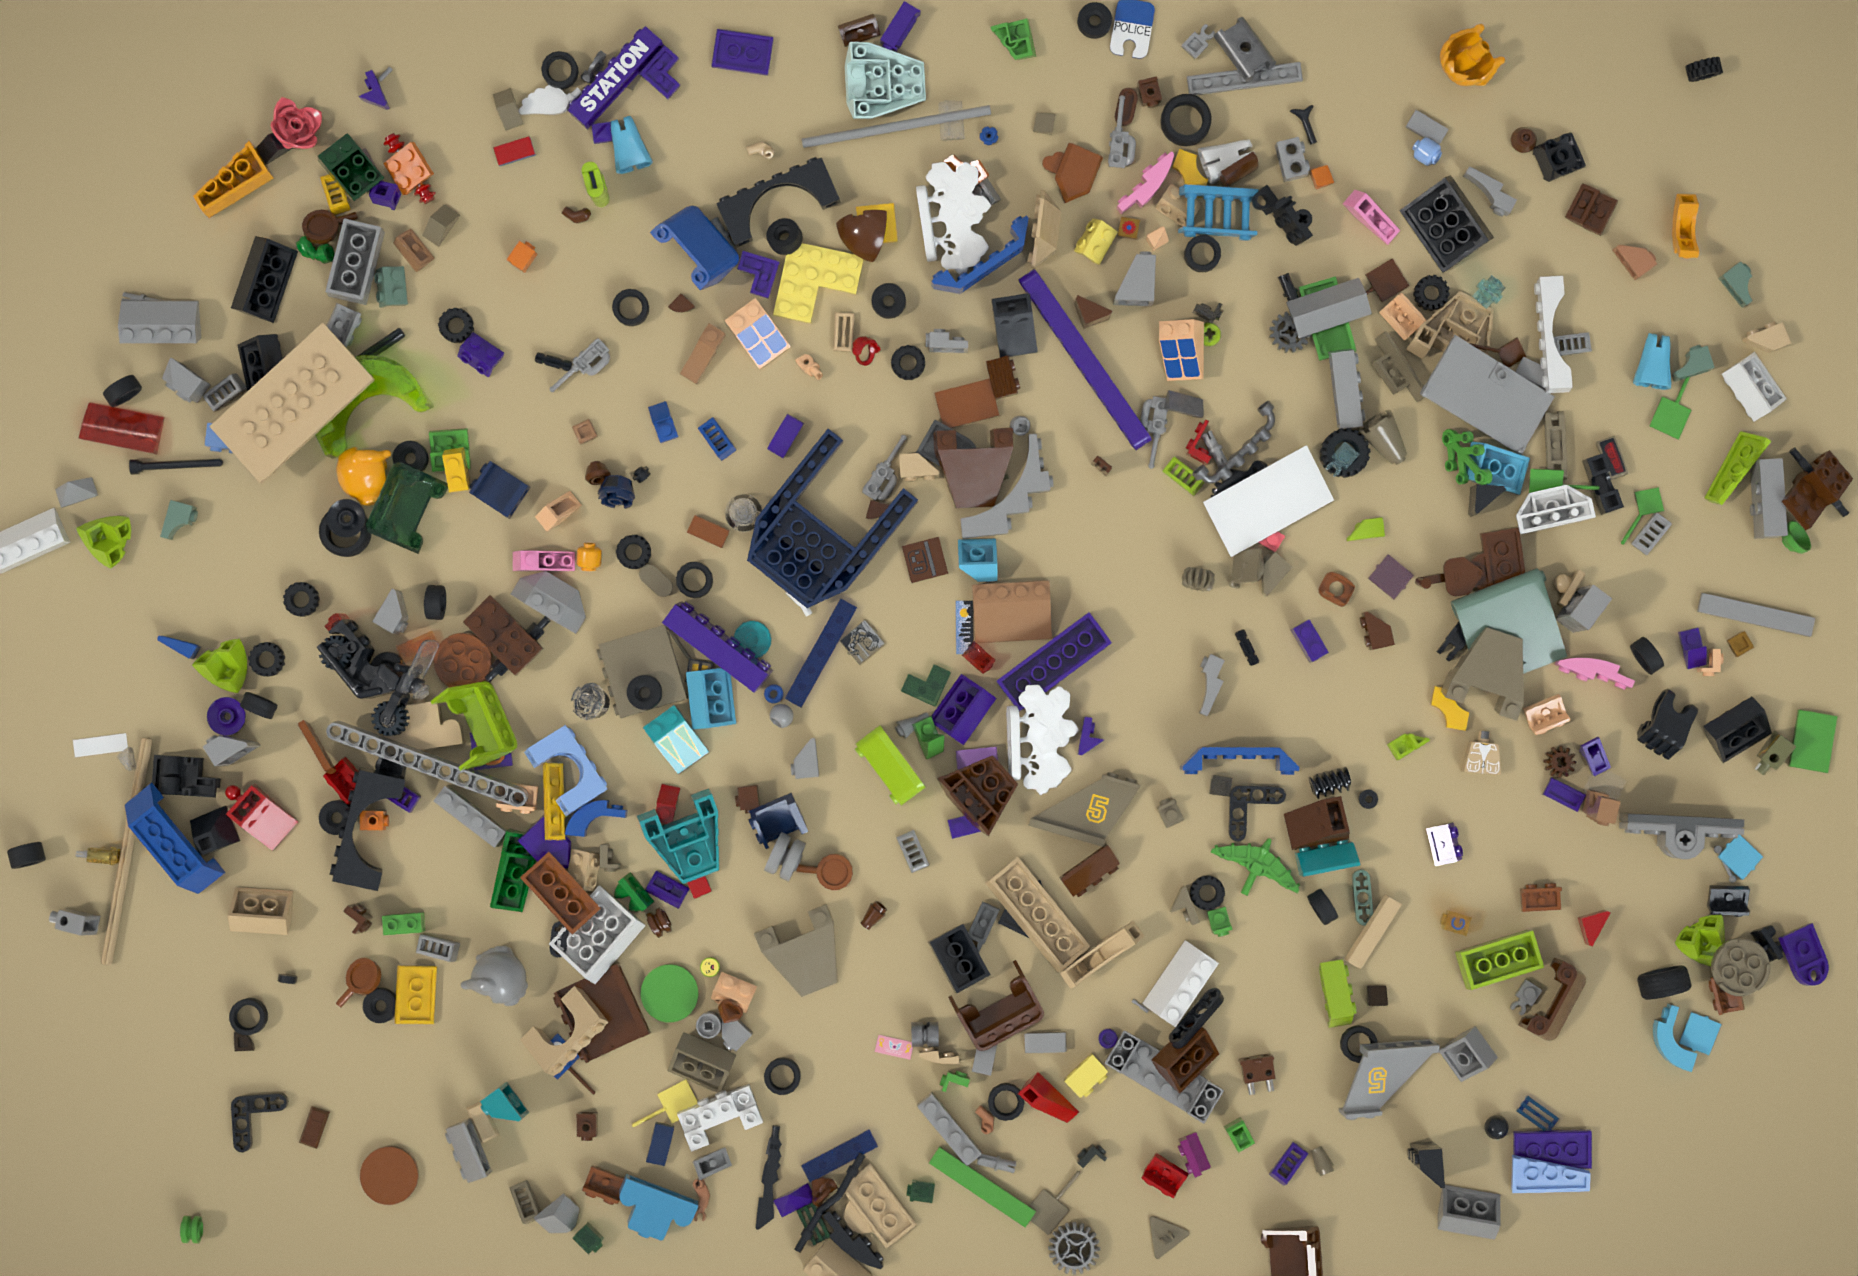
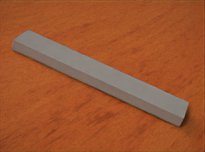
M1300 62L1274 65L1269 70L1264 68L1254 74L1253 80L1250 82H1246L1238 70L1187 76L1188 93L1193 95L1303 81Z
M1701 593L1697 612L1808 637L1812 635L1815 621L1813 617Z

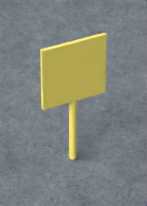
M687 1080L657 1094L663 1108L632 1124V1127L666 1111L671 1123L679 1120L677 1112L697 1105L698 1101Z

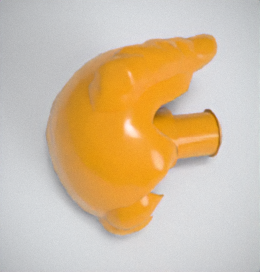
M1483 24L1451 34L1441 48L1440 63L1447 77L1457 85L1466 87L1474 85L1485 86L1493 78L1498 68L1505 62L1503 56L1493 58L1488 43L1479 36L1484 31L1485 27Z
M357 447L349 448L340 454L336 466L338 482L347 495L355 498L361 505L371 506L398 490L396 485L388 484L385 474L387 469L386 459L391 456L389 450L376 451L357 450Z

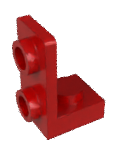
M1205 420L1204 423L1199 422L1194 431L1197 433L1195 439H1190L1186 446L1188 450L1186 455L1205 465L1211 459V456L1208 455L1209 452L1201 447L1196 449L1195 446L1209 422L1208 420Z

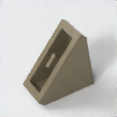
M511 88L493 94L496 109L505 130L523 125L524 123Z
M443 205L430 216L422 236L439 247L460 215L446 205Z

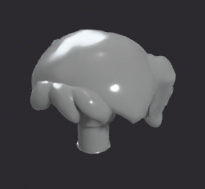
M496 946L477 955V963L471 973V979L461 983L463 989H472L484 996L488 995L493 1003H502L505 1006L516 1005L520 998L526 994V989L528 988L524 966L514 956L512 949L507 946Z

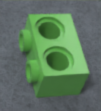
M424 912L382 916L383 935L422 933L426 931Z

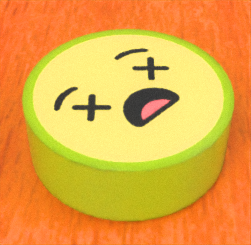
M709 957L702 961L700 970L703 975L713 977L719 972L720 964L715 958Z

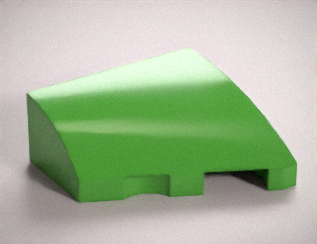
M1026 18L1011 23L1006 22L991 26L992 32L997 35L1000 42L1008 49L1015 60L1037 57L1029 19Z

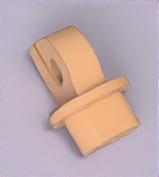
M804 354L795 360L801 370L807 375L814 376L817 380L823 377L822 372L819 370V364L814 362L810 355Z

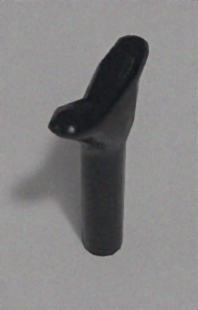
M1310 105L1305 110L1291 109L1290 112L1302 121L1310 145L1317 143L1309 121V115L1314 106Z

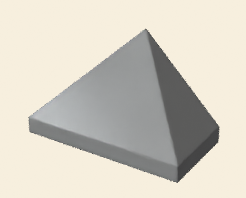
M92 477L69 481L55 489L61 508L98 496Z

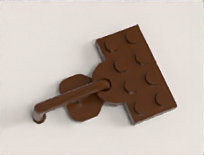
M1513 527L1480 533L1481 553L1473 556L1470 561L1465 557L1448 559L1443 565L1444 573L1418 577L1415 579V584L1428 589L1431 587V584L1445 582L1447 592L1451 596L1457 597L1470 594L1474 587L1481 590L1525 573L1519 528Z

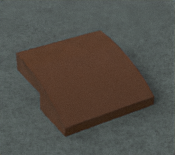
M1254 152L1249 153L1221 171L1222 176H1220L1222 187H1229L1258 169V158Z
M1582 183L1565 218L1601 236L1618 204V200Z

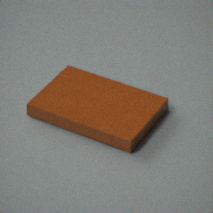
M990 378L934 393L942 424L949 428L999 416Z

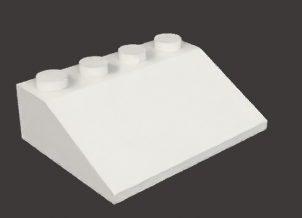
M600 885L590 897L601 909L573 935L569 932L566 953L563 952L564 948L560 946L561 940H558L566 932L565 927L549 943L585 979L594 984L600 980L646 926Z

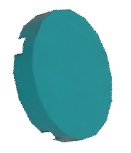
M748 621L742 623L735 631L734 637L741 642L739 645L744 649L749 648L756 653L754 657H762L768 652L772 638L770 631L764 624L758 621Z

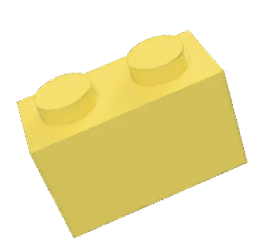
M1091 1053L1064 1079V1082L1080 1098L1083 1095L1087 1097L1094 1090L1092 1087L1097 1082L1101 1084L1108 1077L1106 1075L1108 1070Z

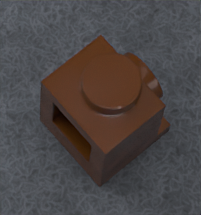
M1157 76L1138 81L1137 86L1142 106H1148V108L1158 106L1162 101ZM1152 89L1154 94L1149 95L1147 90Z
M578 1112L576 1114L577 1137H581L582 1141H592L593 1137L598 1135V1112ZM584 1124H588L590 1126V1129L588 1131L583 1129Z

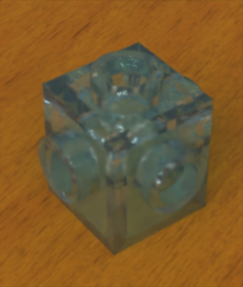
M1491 275L1487 280L1483 278L1477 284L1478 290L1474 293L1473 297L1487 309L1492 303L1497 304L1503 297L1501 293L1506 287L1502 285L1499 279Z

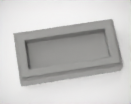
M1415 110L1406 125L1407 129L1422 138L1428 137L1439 145L1449 130Z

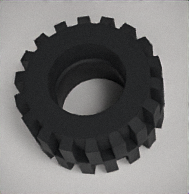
M1341 428L1332 432L1323 441L1322 448L1320 449V460L1323 461V467L1327 468L1330 474L1333 473L1336 477L1347 478L1356 475L1366 467L1371 451L1368 448L1369 442L1364 439L1365 436L1363 434L1360 435L1358 433L1359 431H1353L1351 428ZM1341 442H1347L1355 449L1356 457L1349 464H1343L1335 457L1334 449Z

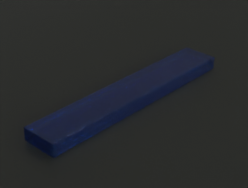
M840 598L787 693L786 700L802 708L857 607Z

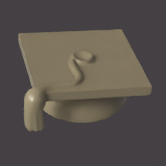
M1261 548L1243 550L1234 555L1232 577L1229 582L1230 587L1238 589L1240 588V583L1259 581L1265 567L1261 557Z

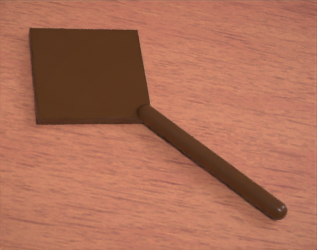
M1518 337L1499 349L1469 343L1477 349L1498 353L1503 365L1508 368L1521 361L1523 357H1526Z

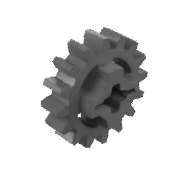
M1287 311L1284 313V317L1279 314L1277 316L1278 321H1272L1274 327L1269 328L1273 332V334L1269 335V338H1274L1272 345L1278 344L1277 350L1279 351L1281 348H1284V353H1287L1289 349H1291L1292 353L1296 352V348L1302 350L1301 344L1307 345L1308 341L1305 338H1310L1311 335L1302 337L1296 343L1297 332L1293 333L1291 337L1285 333L1288 328H1290V331H1296L1291 316H1289ZM1284 322V328L1277 331L1279 324ZM1280 339L1287 341V344L1283 343Z

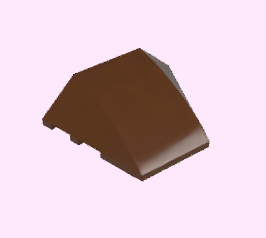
M993 755L937 778L951 802L974 827L987 836L992 832L1001 813L1018 786V783Z

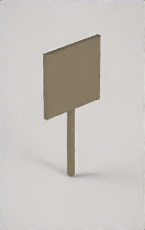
M1080 1171L1073 1175L1055 1198L1043 1189L1030 1205L1031 1208L1036 1210L1030 1221L1047 1235L1051 1233L1069 1211L1058 1200L1078 1177Z

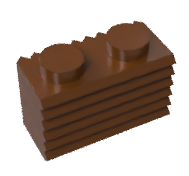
M1009 356L986 361L995 400L1017 395L1020 384L1018 378L1014 379L1012 371H1016L1013 359L1009 360Z

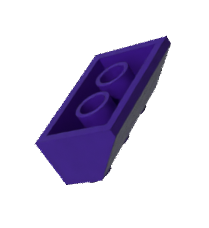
M960 674L931 717L936 727L964 745L997 698L963 674Z

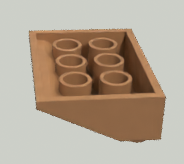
M1049 581L972 585L975 643L1052 639Z

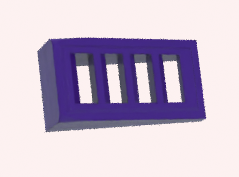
M404 786L403 791L406 794L401 802L398 798H386L405 811L412 813L421 796ZM409 795L412 796V799L410 800L409 804L405 805V802L408 799Z
M1292 1142L1272 1168L1269 1175L1283 1186L1287 1185L1308 1153ZM1293 1150L1301 1157L1298 1159L1290 1152ZM1289 1157L1294 1162H1296V1164L1293 1165L1286 1158ZM1284 1163V1164H1285L1286 1166H1288L1291 1170L1288 1171L1287 1169H1285V1168L1282 1166V1164ZM1278 1169L1286 1175L1285 1178L1277 1172Z

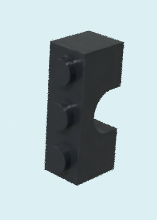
M1602 453L1583 460L1582 462L1590 485L1600 487L1599 490H1592L1600 514L1603 515L1623 508L1619 491L1613 487L1609 472L1611 469L1606 454Z

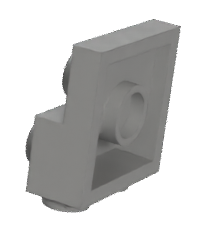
M934 329V332L926 333V347H929V352L968 353V341H964L963 337H953V340H949V332H945V329Z

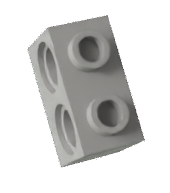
M1299 137L1277 142L1275 149L1283 181L1288 182L1305 178L1308 175V171H1310V165L1308 160L1304 159V142H1300ZM1293 146L1296 153L1289 154L1286 151V147ZM1291 165H1298L1300 167V172H1293L1291 170Z

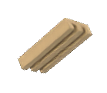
M835 312L833 351L852 352L855 313ZM839 317H843L841 347H838ZM847 317H850L849 347H845Z

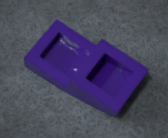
M787 414L767 449L784 458L804 423Z

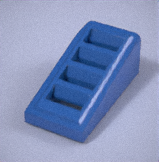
M714 417L698 427L721 461L737 450ZM713 426L716 427L715 429H713L712 431H710L708 434H706V431H707L708 429H710V428L713 427ZM718 432L720 433L719 435H717V436H716L715 438H713L712 440L710 439V438H711L712 436H714L716 433H718ZM724 439L723 442H721L719 445L715 446V444H716L717 442H719L720 440Z
M158 636L157 638L158 641L188 659H194L201 648L197 644L166 636Z

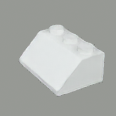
M1755 352L1722 373L1724 381L1731 387L1736 399L1742 403L1747 415L1753 421L1768 414L1786 400V397Z

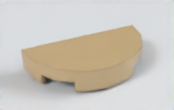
M849 1201L844 1211L848 1227L860 1234L872 1232L871 1228Z

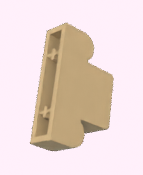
M425 699L414 700L412 705H406L405 710L409 712L406 716H410V720L406 721L409 725L405 726V731L395 736L384 735L386 738L419 750L465 744L462 724L458 720L453 719L446 720L443 723L440 703L431 704V702H425ZM388 746L387 752L390 755L396 754V749L393 746Z

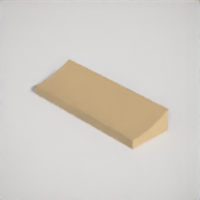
M1016 857L985 882L1057 973L1063 971L1091 947L1019 857Z

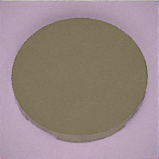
M1734 938L1726 941L1716 950L1711 962V972L1714 981L1723 991L1734 996H1745L1757 990L1759 991L1764 986L1770 974V964L1764 948L1758 943L1746 938Z

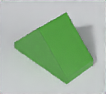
M1241 1117L1224 1126L1238 1153L1255 1144Z

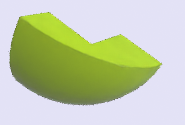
M110 516L99 518L76 528L84 545L104 566L110 569L113 568L125 555L124 547L126 541L131 538L129 517Z
M232 639L220 643L221 646L218 649H215L213 652L207 650L192 664L205 679L229 692L239 693L246 678L247 656L240 639Z
M1704 916L1699 918L1698 922L1689 927L1687 925L1684 927L1675 941L1678 949L1692 960L1711 967L1713 955L1725 943L1723 916Z

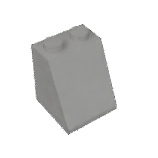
M1148 251L1136 254L1115 296L1113 305L1152 306L1155 290L1156 255H1151V252Z

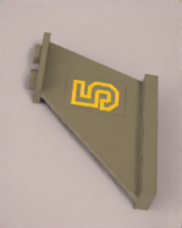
M1108 772L1107 776L1102 775V779L1030 818L1029 826L1103 847L1106 837L1141 785L1137 784V780L1127 777L1125 781L1118 779L1119 775Z

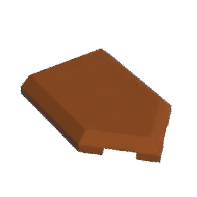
M1068 143L1055 176V181L1059 186L1064 203L1090 193L1103 160L1102 156L1073 143Z

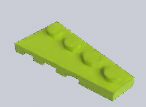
M1740 431L1711 484L1705 499L1709 502L1723 505L1771 443V440Z

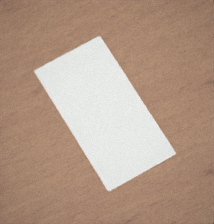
M1304 446L1203 503L1232 557L1334 501L1308 447Z

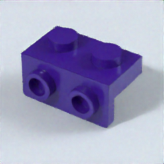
M472 332L460 346L457 356L462 362L469 364L480 374L489 377L493 368L503 358L504 352Z

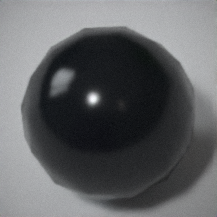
M1494 1115L1486 1120L1484 1129L1488 1137L1499 1140L1507 1135L1509 1125L1504 1117Z

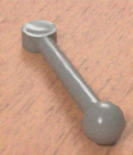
M1715 846L1713 850L1719 855L1722 848L1721 846ZM1723 863L1729 875V881L1731 883L1736 882V877L1732 874L1730 868Z

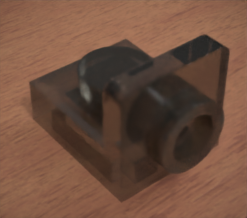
M1201 303V305L1196 304L1192 313L1213 323L1215 319L1219 320L1224 310L1220 308L1223 304L1219 303L1214 312L1211 311L1212 308L1204 303Z

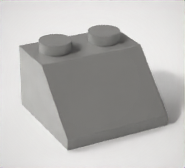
M392 588L372 622L392 634L399 635L408 626V614L402 592Z
M1476 1026L1461 1033L1439 1049L1440 1054L1461 1082L1488 1069L1498 1058Z

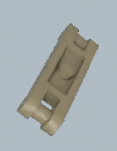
M1557 411V413L1545 412L1543 420L1545 428L1546 469L1554 470V465H1560V470H1564L1563 480H1567L1564 411ZM1551 421H1557L1558 426H1552Z

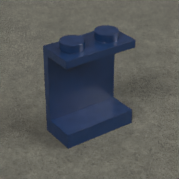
M489 461L488 464L485 463L480 469L481 475L479 478L474 479L470 484L469 488L471 490L469 493L510 519L531 487Z

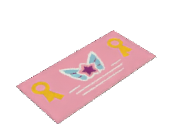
M878 1035L875 1052L911 1059L912 1042Z

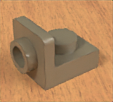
M1170 797L1159 802L1160 806L1157 809L1166 828L1184 820L1175 799L1170 800Z
M601 844L600 868H604V872H616V868H620V864H609V860L613 858V849H609V844Z

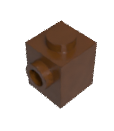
M758 785L737 788L738 795L735 796L736 807H740V811L745 810V814H748L750 810L760 806Z

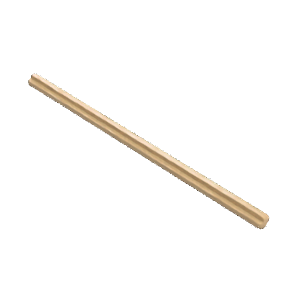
M141 738L130 800L144 789L152 746V739ZM127 818L101 957V964L111 965L113 962L135 834L128 827Z

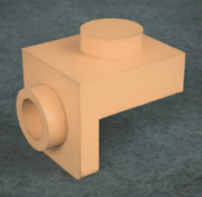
M1708 649V668H1697V672H1703V676H1714V673L1721 672V665L1724 660L1721 649Z

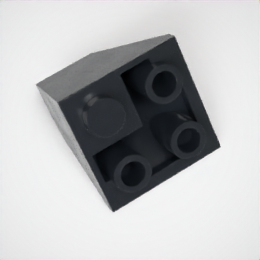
M226 805L190 820L192 838L201 856H206L241 841L232 819L226 815L228 812Z

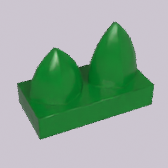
M631 872L618 881L619 884L615 889L614 898L630 896L629 911H644L654 903V900Z

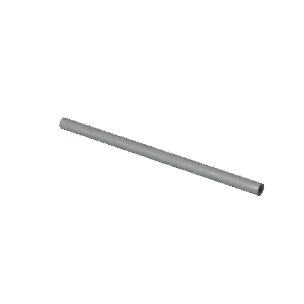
M990 105L802 138L803 148L986 116L991 115Z

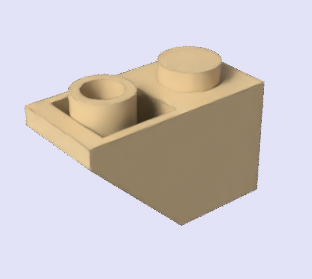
M1774 321L1765 325V329L1759 331L1757 328L1747 332L1748 336L1743 338L1744 343L1768 353L1791 344L1783 322L1776 324Z
M919 453L899 454L901 479H905V482H914L916 478L923 477L924 481L935 480V477L939 476V471Z

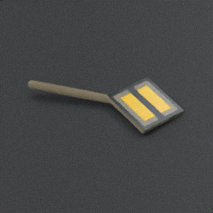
M669 630V634L689 660L687 672L713 668V662L692 659L673 631Z

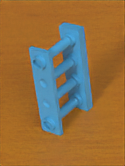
M1184 184L1179 187V195H1184L1187 199L1186 227L1183 226L1178 229V233L1184 234L1185 237H1195L1198 234L1239 237V240L1243 241L1251 240L1252 237L1257 235V231H1249L1250 202H1252V198L1258 192V189ZM1197 196L1204 197L1205 228L1194 227V209ZM1215 198H1222V201H1224L1223 229L1212 228L1213 200ZM1234 199H1240V202H1242V230L1231 229V204Z

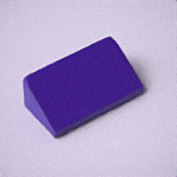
M655 871L646 887V892L679 909L690 888Z

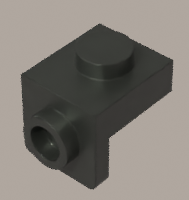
M1091 1144L1087 1150L1083 1148L1079 1152L1077 1163L1084 1168L1096 1154L1105 1162L1107 1160L1105 1156L1106 1151L1099 1145L1095 1147Z

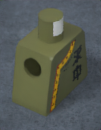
M1774 731L1757 754L1761 761L1755 769L1762 775H1765L1770 767L1777 770L1796 746Z

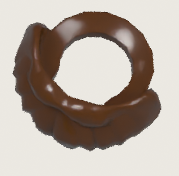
M822 1177L812 1181L813 1205L821 1206L829 1194L838 1189L833 1179Z

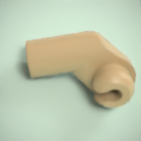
M764 142L746 146L749 156L756 153L761 154L766 159H771L774 156V149Z

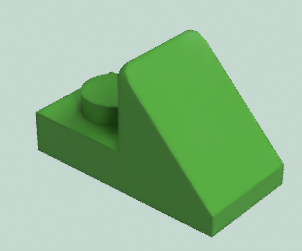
M928 716L912 724L926 759L944 752V735L938 734L932 717Z

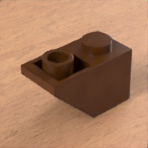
M1369 612L1361 613L1360 624L1362 629L1365 628L1366 636H1364V642L1366 647H1369L1370 650L1395 645L1390 625Z

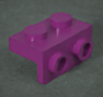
M1196 1132L1178 1139L1180 1145L1177 1147L1181 1156H1186L1188 1163H1185L1189 1175L1193 1173L1196 1178L1202 1175L1201 1172L1211 1168Z

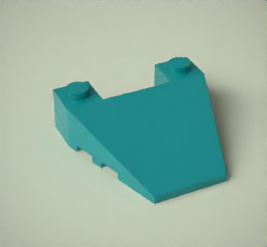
M709 788L691 795L697 813L661 826L655 809L637 815L645 839L683 884L719 870L718 809Z

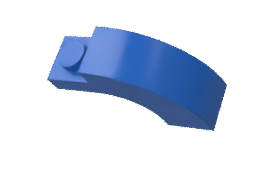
M609 800L588 803L578 809L571 817L565 835L586 837L588 826L595 818L599 816L627 818L628 810H624L622 805H612L609 808Z

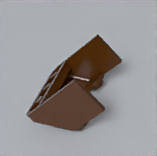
M1016 960L1013 963L1019 976L1010 982L1009 987L1012 994L985 1009L978 1011L976 1006L972 1004L959 1008L952 995L948 997L974 1046L979 1051L990 1049L1039 1022L1044 1017V1010Z

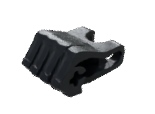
M1665 689L1660 693L1653 706L1651 721L1641 724L1637 732V740L1640 743H1645L1646 748L1649 750L1654 749L1653 752L1659 756L1662 754L1667 760L1671 759L1685 745L1690 728L1698 713V708L1693 704L1685 706L1680 713H1677L1673 707L1676 695L1670 689Z

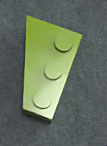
M1343 959L1320 963L1319 972L1322 991L1326 1001L1325 1010L1328 1011L1329 1017L1328 1028L1351 1025L1354 1014L1357 1011L1355 1002H1351L1350 995H1353L1351 983L1348 984L1347 976H1349L1348 966L1344 965Z

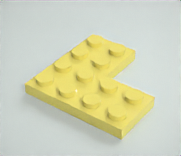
M802 243L794 253L786 255L773 316L811 324L818 288L823 287L856 295L864 259L855 254Z

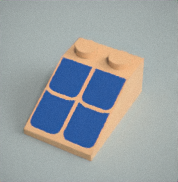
M756 298L724 320L759 369L790 348L788 342Z
M1195 319L1159 321V343L1167 381L1203 379L1204 322Z

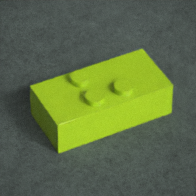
M1524 930L1455 952L1465 987L1469 990L1544 968L1533 930Z

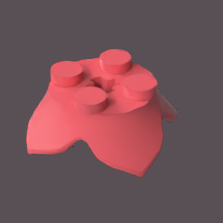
M281 97L274 108V117L270 124L271 130L286 149L313 148L317 143L315 133L321 126L322 112L312 107L298 109L295 102Z

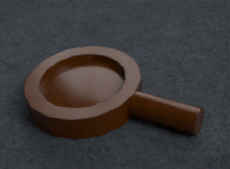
M314 210L303 219V234L312 243H328L338 235L339 225L343 224V220L358 219L357 214L353 212L336 218L328 210Z

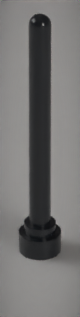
M130 459L129 471L131 475H137L143 472V470L220 467L223 465V461L221 459L143 463V461L138 459Z

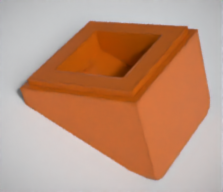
M1328 165L1314 168L1309 172L1316 190L1334 183Z

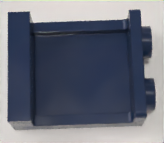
M792 792L749 811L751 818L748 820L752 830H757L756 838L759 844H764L765 849L769 848V842L779 838L781 832L789 834L798 829L801 835L809 832Z

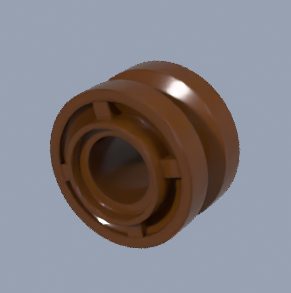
M661 907L656 909V914L652 912L646 914L648 925L653 934L658 938L663 936V931L667 933L672 931V924Z

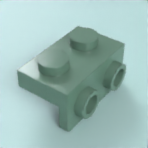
M404 266L381 267L377 269L374 280L378 289L376 300L379 303V307L407 305Z

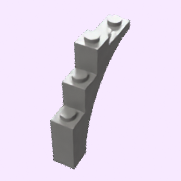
M1029 434V452L1026 466L1012 492L990 510L976 516L961 518L962 539L1008 534V530H1011L1012 526L1011 518H1007V515L1029 513V508H1033L1032 497H1028V494L1050 492V487H1053V476H1049L1048 471L1041 472L1040 470L1044 468L1043 457H1039L1038 450L1042 449L1041 438H1037V434Z

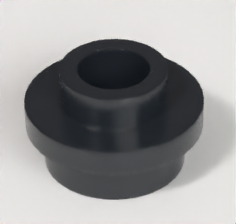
M1364 790L1359 795V803L1363 808H1374L1378 803V796L1372 790ZM1368 795L1372 797V801L1370 803H1367L1365 801V798Z

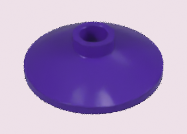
M219 698L210 705L207 711V722L210 728L219 735H233L245 723V710L240 707V702L234 698ZM226 713H230L231 718L229 720L225 719Z

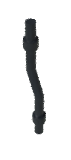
M859 1152L853 1164L849 1165L846 1171L847 1174L837 1192L817 1208L808 1226L801 1232V1238L794 1250L801 1253L807 1241L811 1240L814 1234L813 1231L823 1213L843 1197L852 1179L860 1171L859 1167L866 1157L864 1154Z

